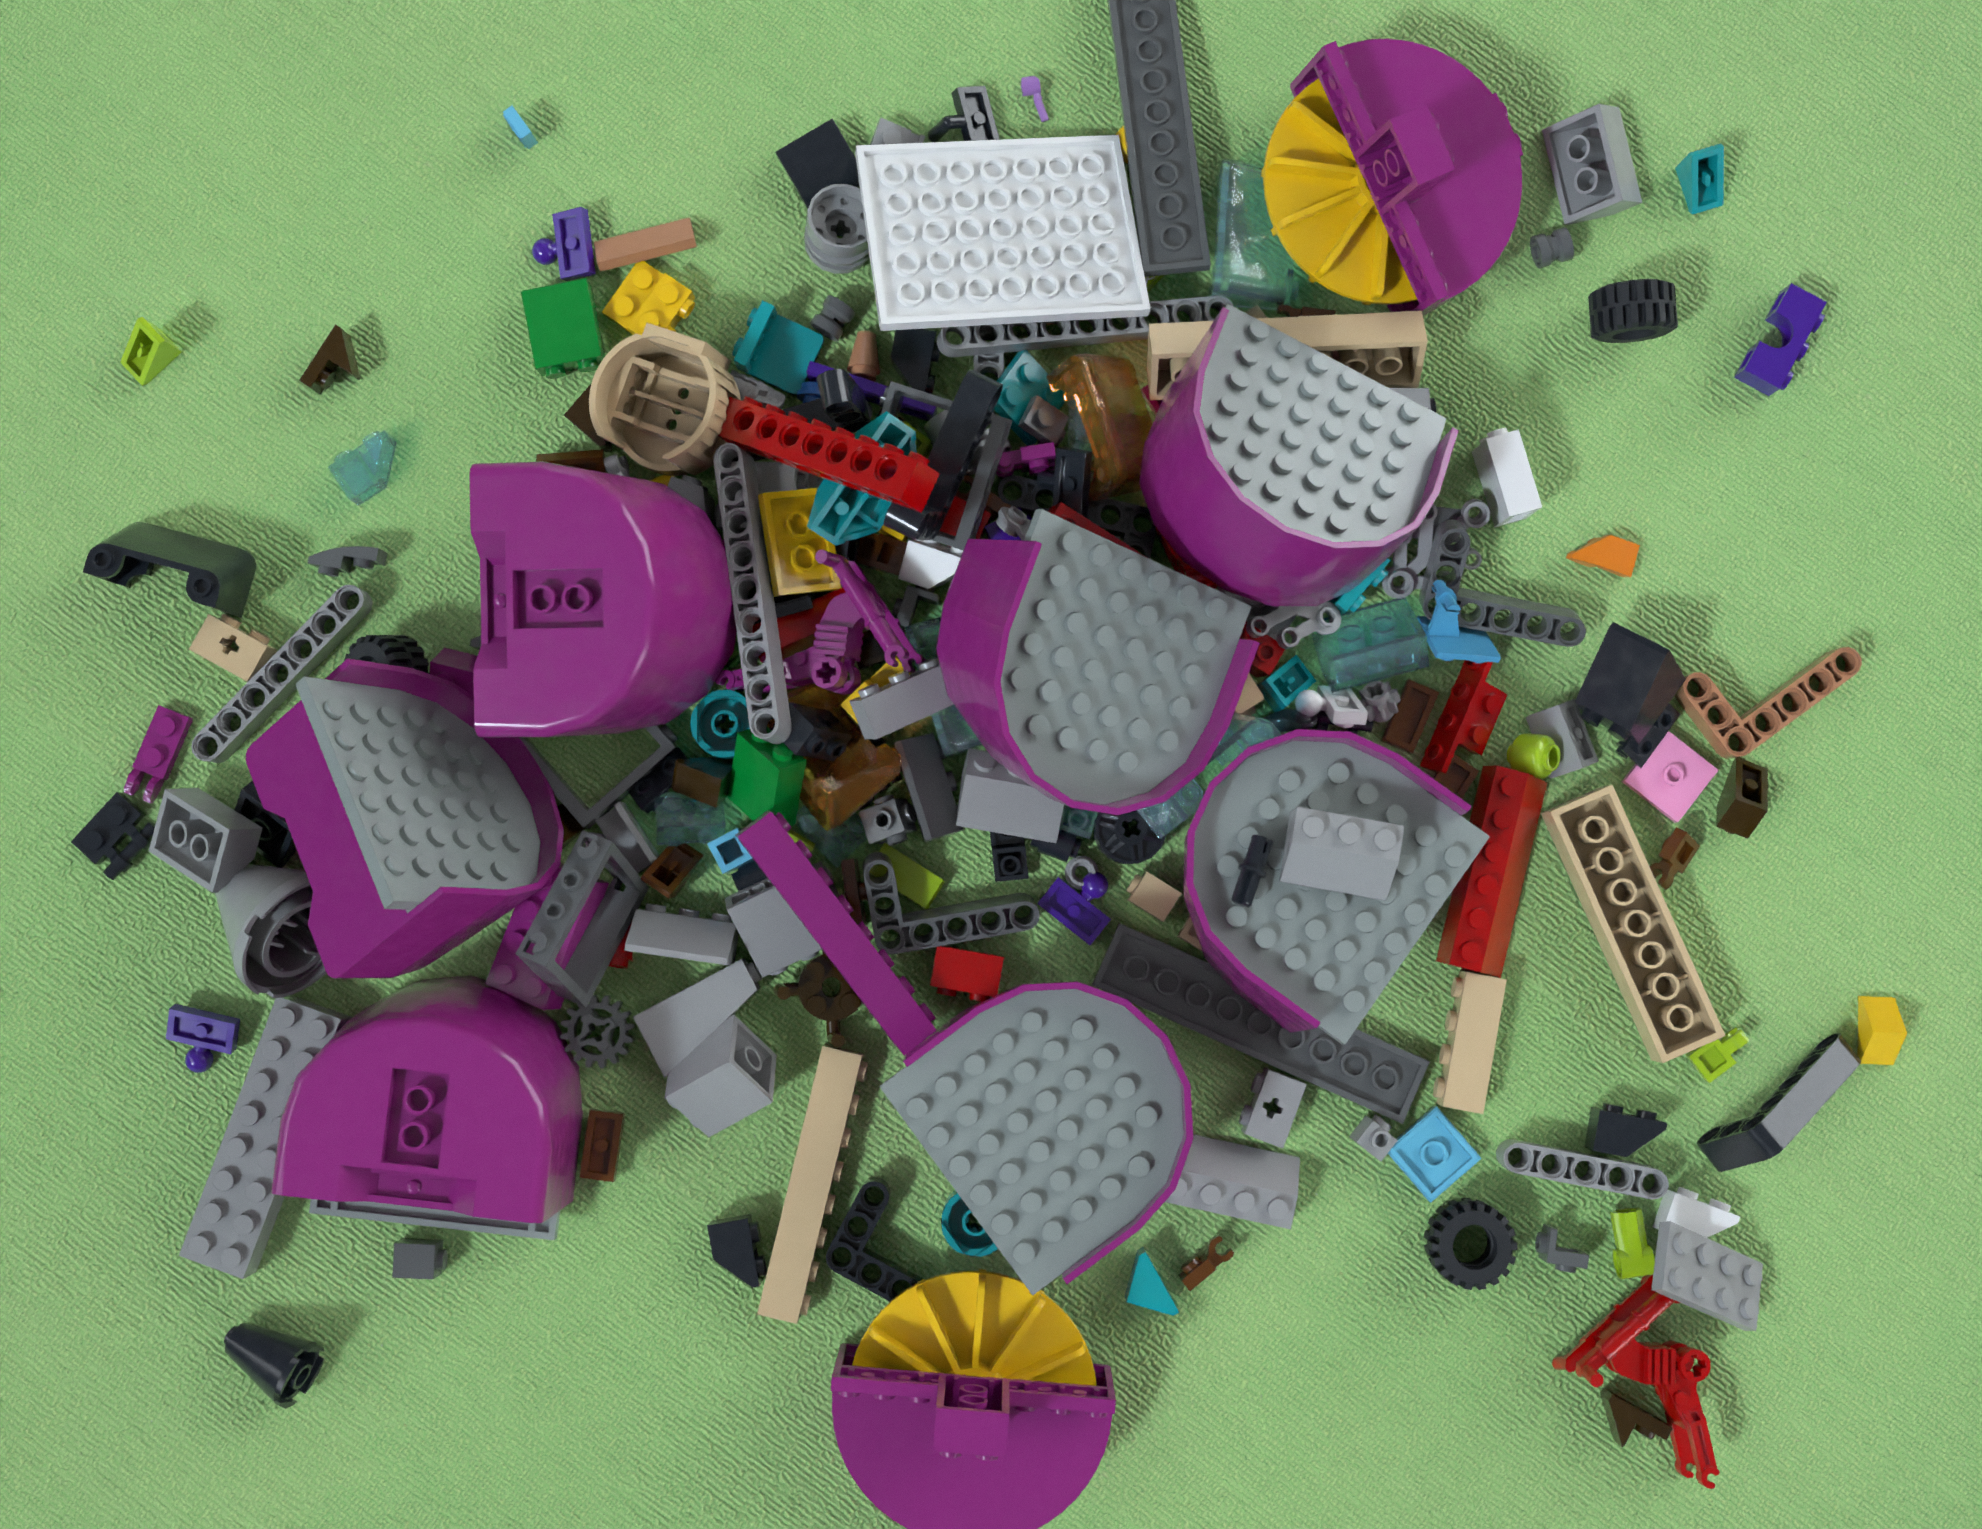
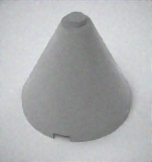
M248 864L218 893H215L235 972L240 981L257 995L261 992L267 993L272 998L286 997L309 987L327 973L308 926L313 890L305 870Z

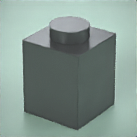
M402 1238L395 1242L392 1278L435 1279L441 1275L442 1270L446 1269L448 1259L447 1249H443V1240Z

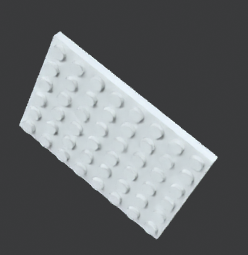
M1119 135L856 146L855 156L880 331L1142 317L1149 315L1150 303Z

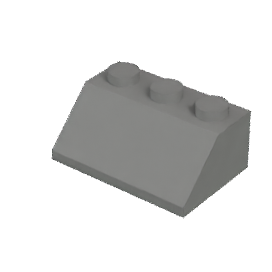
M1597 104L1542 129L1565 225L1611 216L1642 203L1619 107Z
M969 748L962 770L956 826L1056 843L1064 804L1048 798L996 761L988 751Z
M199 788L165 789L149 852L210 892L218 893L236 874L254 860L262 827Z
M1296 807L1290 811L1279 882L1385 901L1399 863L1404 826Z
M646 903L645 909H636L624 951L729 965L735 963L739 932L732 922L730 915L713 913L712 919L699 917L700 911L679 908V914L666 913V906Z

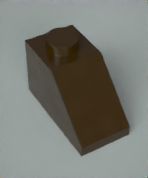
M1737 757L1732 763L1717 804L1716 827L1730 834H1737L1748 839L1768 811V769Z

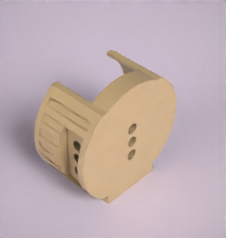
M646 323L642 335L634 334L619 342L604 357L595 372L589 394V412L597 435L624 450L635 462L655 473L669 476L687 474L695 476L714 465L716 450L721 445L727 443L717 437V435L720 434L722 424L727 417L728 397L741 400L738 386L733 376L727 372L731 360L705 341ZM687 389L689 391L688 397L681 399V392ZM675 410H678L681 413L676 415ZM672 421L677 422V427L674 430L669 429V424Z

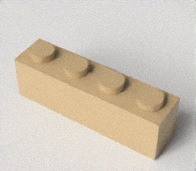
M1464 971L1459 972V977H1454L1451 986V997H1455L1453 1011H1448L1445 1020V1030L1449 1031L1447 1044H1442L1439 1054V1063L1443 1064L1441 1078H1436L1433 1088V1096L1437 1098L1436 1104L1468 1112L1484 1113L1507 979Z

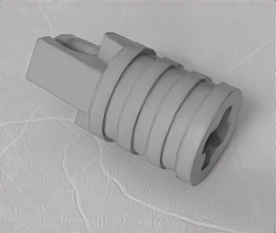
M735 370L731 371L730 374L738 386L741 401H743L744 396L760 402L763 405L762 408H765L767 404H771L782 410L786 398L784 394L767 386L762 381L747 377V375L740 374Z

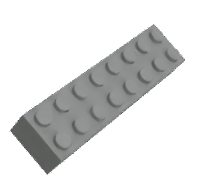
M293 995L275 999L179 1256L241 1279L257 1272L285 1197L272 1194L271 1191L280 1120L295 1078L326 1043L352 1018L351 1016Z

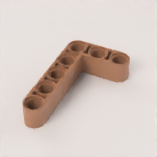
M1850 647L1829 651L1740 717L1711 678L1701 672L1685 675L1686 680L1674 696L1718 755L1726 759L1737 758L1752 752L1857 674L1861 668L1862 660L1860 654ZM1837 656H1841L1845 661L1843 672L1836 666L1835 660ZM1811 675L1815 676L1819 682L1817 691H1813L1809 686ZM1690 680L1694 681L1699 687V693L1696 697L1691 696L1687 690ZM1784 695H1787L1792 700L1790 711L1784 709L1782 705ZM1711 707L1715 708L1719 714V720L1716 724H1713L1708 718V710ZM1758 714L1766 721V727L1763 731H1760L1755 725V719ZM1731 734L1735 735L1739 740L1737 751H1733L1728 745V739Z

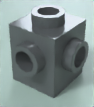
M887 795L876 799L874 807L859 812L869 844H884L888 842L889 846H893L907 841V834L917 831L915 825L917 820L916 812L907 799H896L893 795Z

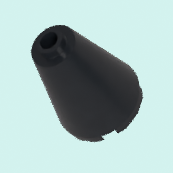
M248 1323L232 1327L224 1339L225 1353L276 1405L285 1409L297 1403L292 1398L299 1391L306 1394L317 1378L324 1358L319 1356V1352L324 1351V1347L316 1342Z

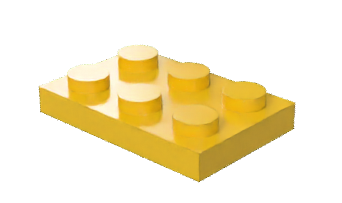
M818 488L768 492L758 495L774 597L830 591L841 588L840 579L834 569L818 563L815 559V555L819 550L836 554L835 545L807 527Z

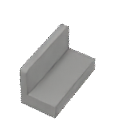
M1575 699L1526 717L1532 734L1551 737L1560 749V763L1558 768L1548 776L1550 779L1579 770L1599 761Z
M619 801L614 804V809L597 819L596 823L607 840L612 841L639 874L652 865L659 857V853L627 804Z

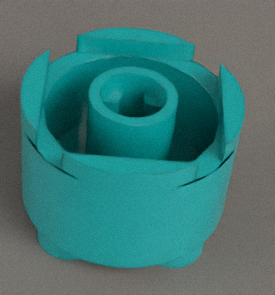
M717 690L704 697L694 708L690 722L691 732L697 744L705 752L718 758H734L737 733L750 729L745 696L732 690ZM726 717H729V720L735 723L734 727L729 728V733H725V730L719 728L720 723H725Z
M954 1190L944 1204L941 1218L942 1232L947 1243L955 1251L964 1255L986 1256L998 1249L981 1225L978 1226L976 1223L970 1225L968 1223L970 1221V1213L972 1212L956 1190Z

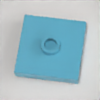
M1433 1106L1396 1138L1398 1141L1387 1153L1430 1203L1482 1159L1437 1106Z

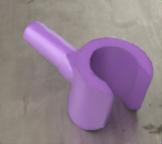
M1035 76L1022 77V96L1033 95L1041 122L1048 121L1049 117L1042 101L1039 79Z

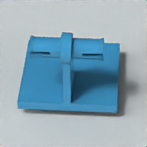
M1436 580L1432 584L1434 585L1432 590L1436 594V606L1431 620L1426 616H1417L1416 623L1435 658L1444 661H1453L1454 659L1469 660L1479 664L1485 662L1499 663L1501 656L1486 631L1460 627L1458 625L1460 607L1456 603L1457 596L1452 589L1447 587L1444 580Z

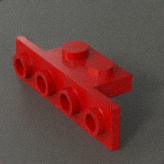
M1464 660L1445 708L1438 719V724L1430 743L1425 750L1420 767L1446 774L1457 746L1482 756L1508 695L1485 682L1493 662L1479 664Z

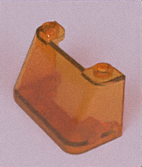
M1087 353L1069 357L1049 373L1046 378L1051 392L1063 390L1066 392L1063 394L1065 401L1074 399L1076 401L1095 457L1092 460L1091 470H1094V476L1090 483L1089 502L1142 491L1139 482L1143 447L1153 423L1143 398L1134 366L1124 357Z
M814 683L787 693L788 703L829 710L853 734L845 752L835 761L804 757L807 761L800 800L822 828L830 831L843 824L900 774L902 759L894 747L890 748L887 744H883L876 749L869 739H864L858 726L841 706L848 698V695L835 693L821 688ZM772 719L768 722L767 726L770 729L774 725L775 720Z

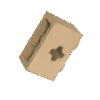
M224 613L220 618L208 614L189 650L248 682L277 652V649L268 645L270 638L253 629L250 634L239 629L241 622ZM233 641L240 646L237 652L234 648L230 647Z

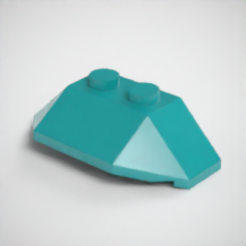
M887 411L855 434V439H859L860 435H864L877 441L880 444L879 447L882 448L885 443L894 445L903 450L906 456L909 455L910 451L917 453L915 444L916 431ZM824 479L817 489L807 527L837 546L845 543V541L879 532L892 502Z

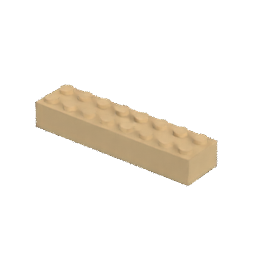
M1422 311L1258 318V320L1388 388L1419 387L1428 342ZM1214 321L1149 324L1147 379L1150 400H1163L1165 394Z
M1613 784L1601 786L1542 812L1543 820L1650 1059L1665 1063L1726 1036Z

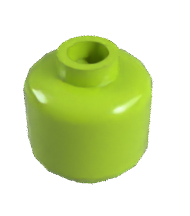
M1528 733L1518 735L1507 749V761L1510 763L1511 769L1528 773L1536 778L1543 779L1548 777L1558 768L1560 763V749L1553 739L1546 735Z

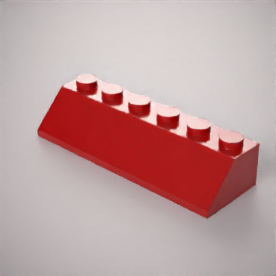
M1498 765L1482 767L1469 822L1490 837L1452 891L1436 962L1501 978L1547 782L1528 773Z

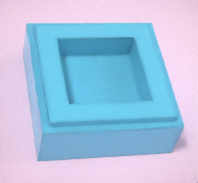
M513 106L503 111L505 120L525 148L530 149L538 143Z

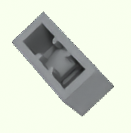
M1264 1067L1262 1074L1257 1072L1252 1082L1250 1091L1255 1094L1251 1105L1245 1104L1239 1118V1124L1243 1125L1241 1131L1246 1135L1283 1149L1307 1084ZM1274 1097V1103L1278 1105L1277 1111L1271 1110L1266 1115L1267 1110L1263 1108V1103L1271 1102Z

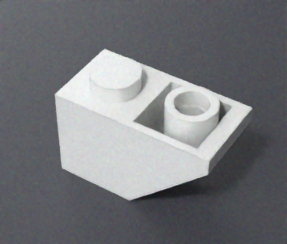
M908 540L898 579L927 589L940 587L953 579L963 550L954 547L950 548L933 540Z
M1678 1187L1677 1192L1667 1190V1193L1662 1197L1652 1227L1659 1230V1222L1671 1221L1708 1238L1737 1224L1740 1216L1729 1212L1731 1205L1712 1198L1709 1204L1697 1200L1698 1193Z

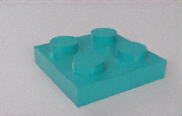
M1025 349L1016 354L997 380V382L1003 384V389L994 410L999 416L1013 420L1011 429L1029 446L1035 444L1037 439L1020 428L1018 424L1030 399L1038 395L1060 410L1068 396Z

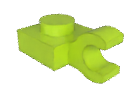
M1735 1027L1727 1032L1726 1036L1722 1037L1721 1040L1717 1039L1685 1054L1706 1082L1711 1083L1737 1063L1731 1054L1750 1041L1741 1029L1738 1030Z

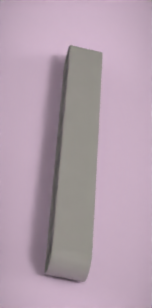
M1218 295L1150 301L1149 314L1153 315L1158 323L1180 322L1177 317L1178 311L1185 312L1189 316L1190 322L1214 321L1209 313L1210 308H1215L1220 312L1227 304L1231 306L1233 304L1228 298ZM1144 316L1121 318L1126 326L1124 330L1115 328L1111 318L1088 319L1087 321L1093 327V332L1086 333L1080 329L1078 324L1080 320L944 327L937 337V346L940 352L947 357H962L1016 352L1025 349L1038 350L1147 340L1149 325L1145 322ZM1046 324H1056L1060 328V335L1053 336L1049 334L1045 327ZM1021 326L1025 328L1028 338L1019 339L1013 334L1012 327ZM989 329L993 332L995 340L992 342L984 341L979 335V330ZM956 332L960 335L962 343L959 345L949 343L945 336L946 333Z
M725 443L714 454V468L749 726L755 737L773 744H780L789 738L792 725L758 500L759 488L756 466L753 457L733 443ZM738 457L737 464L730 468L732 460ZM743 488L742 496L735 501L736 493ZM745 521H748L746 529L739 533L740 526ZM752 553L750 563L744 566L745 558ZM756 586V594L753 598L748 599L749 591ZM761 619L760 628L753 633L754 623ZM765 652L766 659L762 665L758 666L757 659L761 653ZM770 685V694L763 700V689ZM774 719L775 727L767 734V724L770 720Z

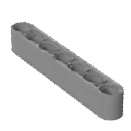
M344 585L337 589L194 737L191 748L195 757L201 761L222 763L229 759L297 689L295 684L304 676L308 677L370 613L373 605L371 596L354 585ZM353 594H358V606L349 610L347 607L349 597ZM334 618L336 622L335 629L330 634H326L324 632V624L328 619ZM310 642L312 653L303 659L300 653L301 647L305 643ZM286 666L289 672L288 677L284 682L280 683L277 679V673L280 668ZM262 690L265 694V700L261 706L256 707L254 696ZM235 715H239L241 726L238 730L233 731L230 726L231 720ZM215 739L218 745L217 751L210 756L207 752V745L209 741Z

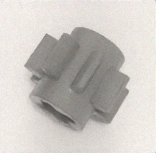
M1381 681L1370 682L1363 690L1359 691L1361 696L1359 701L1368 712L1367 718L1369 722L1373 720L1384 722L1389 720L1394 713L1399 712L1396 703L1401 701L1397 689H1391L1388 681L1385 683Z

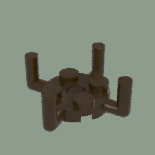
M823 950L822 954L815 956L804 966L798 975L797 982L779 983L774 987V994L782 1000H786L790 996H798L803 1007L811 1015L826 1021L828 1042L837 1048L844 1045L845 1039L840 1034L839 1020L856 1012L862 1001ZM829 977L837 978L840 983L838 993L833 996H826L822 991V983Z

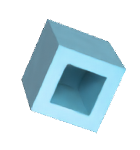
M736 828L707 843L722 874H728L754 860L735 836V834L742 830L740 828Z

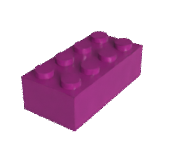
M563 863L560 864L559 868L539 891L514 908L485 982L488 986L542 1010L561 1009L564 998L557 996L516 955V952L564 865ZM598 879L554 960L563 970H565L605 896L609 883ZM530 943L526 952L534 955L532 950L535 944Z

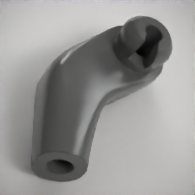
M1283 709L1256 720L1259 735L1262 737L1296 729H1310L1317 723V715L1307 716L1297 711V709Z

